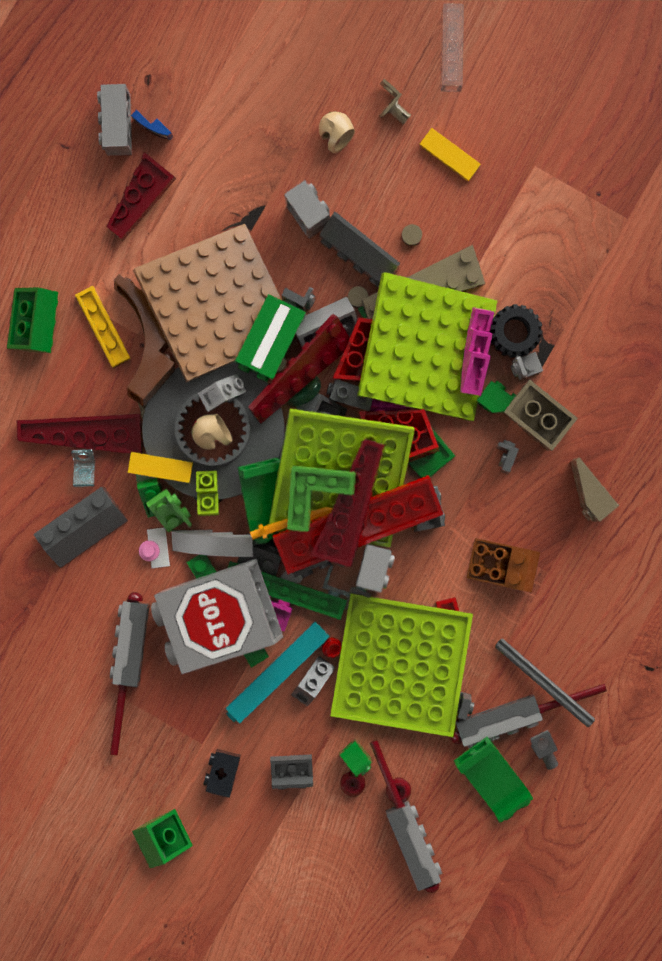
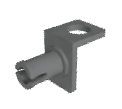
M546 730L530 739L531 747L538 759H543L548 770L556 768L558 762L553 752L557 751V747L550 732Z

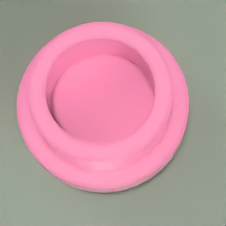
M145 541L140 545L139 555L143 560L153 561L159 556L160 549L156 542Z

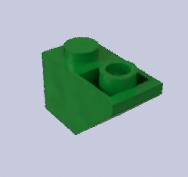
M491 381L476 402L490 414L503 413L516 397V394L512 393L510 395L505 391L506 387L498 381L495 383Z
M136 474L137 489L147 518L154 517L155 515L146 503L162 492L160 480L157 477Z
M355 739L339 752L341 758L356 777L359 774L363 776L371 769V756Z

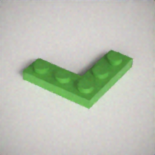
M292 466L287 529L308 532L310 530L312 491L353 495L356 473Z

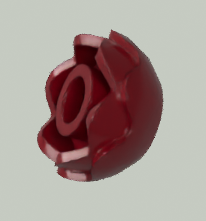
M352 771L347 772L340 779L342 792L350 797L360 795L366 787L364 776L359 774L356 777Z
M397 777L393 780L397 789L401 790L399 795L404 803L411 796V785L403 778ZM386 785V796L390 801L393 802L388 787Z

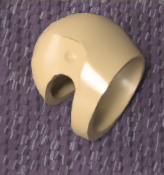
M334 111L327 113L320 120L319 134L323 140L330 138L328 149L333 153H338L351 141L355 129L346 114Z
M218 414L204 415L198 418L192 426L193 440L201 448L215 449L214 440H218L225 445L232 442L231 433Z

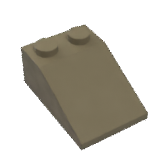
M530 379L504 411L511 420L547 451H553L578 419Z
M579 457L574 458L570 463L580 506L583 508L582 514L588 521L600 522L619 505Z

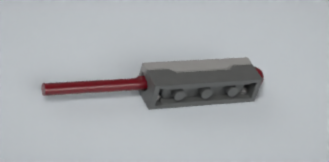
M138 592L130 593L127 601H123V605H119L118 617H121L120 625L116 626L115 631L118 644L113 648L112 658L116 659L115 666H111L110 679H113L112 684L118 685L119 690L110 755H118L127 686L138 687L140 684L150 604L139 602L143 601V597Z
M601 684L568 696L576 702L607 692L605 684ZM532 694L467 716L466 720H456L458 732L454 729V735L450 737V740L454 744L462 743L464 747L468 746V748L473 747L486 736L491 741L500 738V734L507 732L508 735L519 732L521 727L527 726V728H532L539 725L538 722L543 720L541 714L562 705L556 700L538 705L535 696Z
M377 740L370 742V745L395 807L385 810L418 891L425 889L428 893H435L440 886L439 882H441L439 875L443 874L438 862H433L431 856L435 854L431 844L426 845L424 837L427 834L423 825H418L416 821L419 815L415 805L410 806L409 801L402 802Z

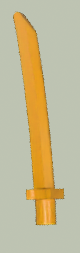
M324 507L311 511L310 520L331 513L333 508ZM288 518L264 527L263 524L258 525L259 529L250 532L252 539L254 540L261 536L265 539L267 534L287 528Z

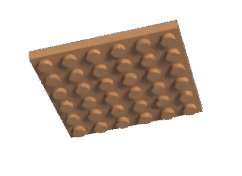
M245 224L133 269L186 382L235 362L268 294L282 300Z

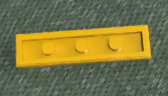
M94 286L75 294L112 368L130 360L131 358Z

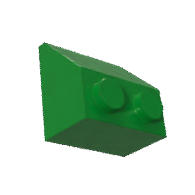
M176 809L164 813L132 831L149 868L163 865L193 846Z

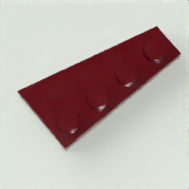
M145 152L141 157L142 160L138 168L136 167L129 186H126L123 192L124 195L120 203L117 204L106 226L122 241L176 180L175 176Z

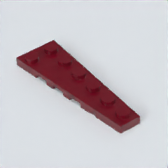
M332 314L315 332L317 335L310 343L306 342L302 346L303 351L296 358L293 357L288 362L289 365L284 372L278 373L271 383L248 406L257 422L262 424L344 353L350 338L336 315Z
M141 414L16 420L17 441L131 454V452L143 454Z
M367 439L363 440L349 471L356 473L354 494H338L335 505L327 518L325 527L321 531L311 556L352 567L384 452V444Z

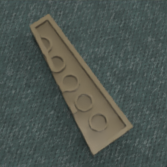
M473 245L407 277L458 291H466L485 284ZM378 292L362 300L367 319H373Z

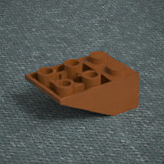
M475 538L467 578L532 592L540 552Z

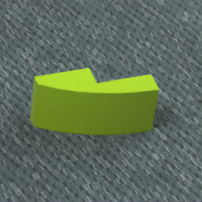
M196 471L198 516L219 515L217 471Z

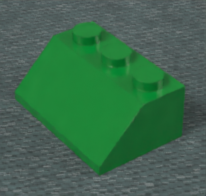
M39 287L14 288L7 349L51 353L53 332L56 324V308L58 305L57 291Z

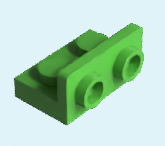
M167 489L146 503L168 533L183 522L189 527L192 525L189 520L191 514L185 506L181 508L180 504L182 503L175 493L171 495Z

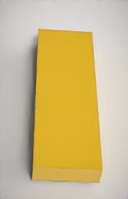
M433 128L430 129L419 144V146L468 182L481 165Z
M131 452L128 473L190 483L193 462Z

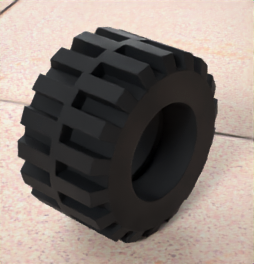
M513 304L512 306L504 307L495 315L490 333L493 334L491 344L495 346L494 349L497 352L500 351L503 356L507 355L509 358L528 355L536 348L541 341L540 338L543 331H541L542 322H539L540 317L538 314L535 315L533 313V309H527L525 305L518 306ZM519 320L526 326L527 337L524 341L513 343L505 337L504 326L508 321Z

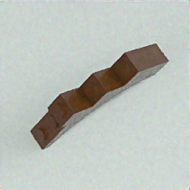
M118 275L114 279V289L134 309L142 325L145 338L142 361L136 375L127 386V396L144 407L174 373L175 363L169 355H163L169 348V345L142 289L137 288L129 278Z

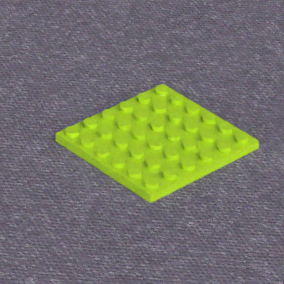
M383 272L381 274L357 396L474 421L477 408L476 400L479 395L460 392L468 327L473 307L496 312L497 300Z
M290 409L269 524L288 518L292 466L349 472L364 439L385 445L371 497L402 486L409 460L414 427ZM313 490L311 511L324 507L333 508L340 493ZM284 528V529H281V530L276 531V532H282V531H285V530H288V529H287V528ZM393 534L368 544L391 547Z
M351 593L330 716L453 737L473 614Z

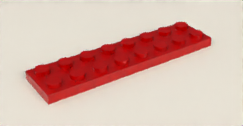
M430 476L422 477L371 497L358 547L444 515ZM329 514L311 520L308 532L288 529L272 535L287 574L324 561V559L311 556L321 531L325 527Z

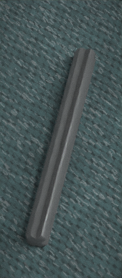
M500 639L496 643L495 647L586 727H590L594 723L595 718L504 639Z

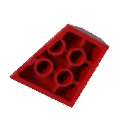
M358 318L333 379L361 380L372 319Z
M425 409L359 411L362 420L414 427L408 463L439 452V446Z

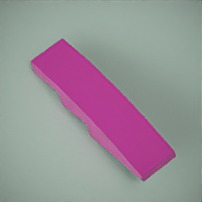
M475 307L472 309L462 366L460 390L462 393L481 396L490 360L488 351L493 335L490 333L495 313L493 311Z

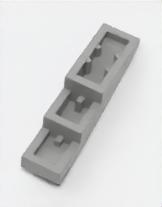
M213 530L171 531L173 551L226 557H253L254 554L251 535H233V532H213Z

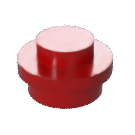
M337 638L327 639L322 644V653L326 657H337L341 653V642Z

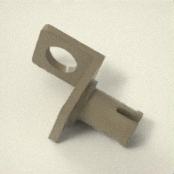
M383 79L379 84L394 98L379 116L382 118L386 113L390 112L403 125L410 118L411 114L398 104V99L402 94L388 81Z

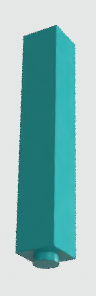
M315 621L226 707L228 711L226 715L233 722L237 720L241 723L317 650L330 635Z

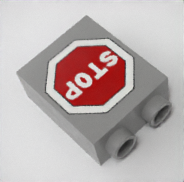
M257 559L167 588L154 595L156 602L151 605L155 623L159 627L165 625L170 639L169 642L165 643L168 661L172 666L179 665L181 674L274 645L283 638Z

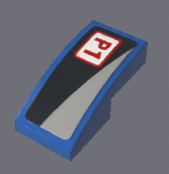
M138 110L131 115L133 121L149 133L168 140L173 138L172 133L158 119L151 124Z

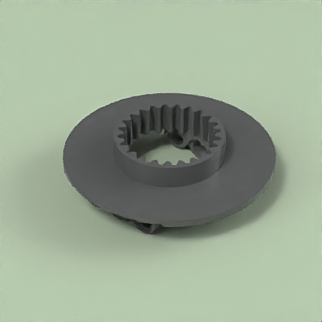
M235 362L189 382L185 381L180 368H176L174 373L149 400L145 408L142 432L147 455L193 462L190 483L164 479L176 490L197 498L196 471H217L219 500L235 497L242 494L237 467L279 458L285 430L281 407L262 424L256 421L248 408L269 384L256 378L257 374L251 371L245 373L239 370ZM237 374L244 383L246 393L227 402L229 404L234 403V407L239 410L240 416L244 417L242 422L247 424L243 427V431L246 434L241 436L244 442L238 443L240 449H233V456L227 454L226 460H223L221 457L218 458L217 462L213 458H210L207 462L205 457L199 460V455L193 454V450L183 440L185 436L180 433L184 429L180 423L185 422L182 415L189 413L187 407L193 408L194 401L200 403L199 392L217 381Z

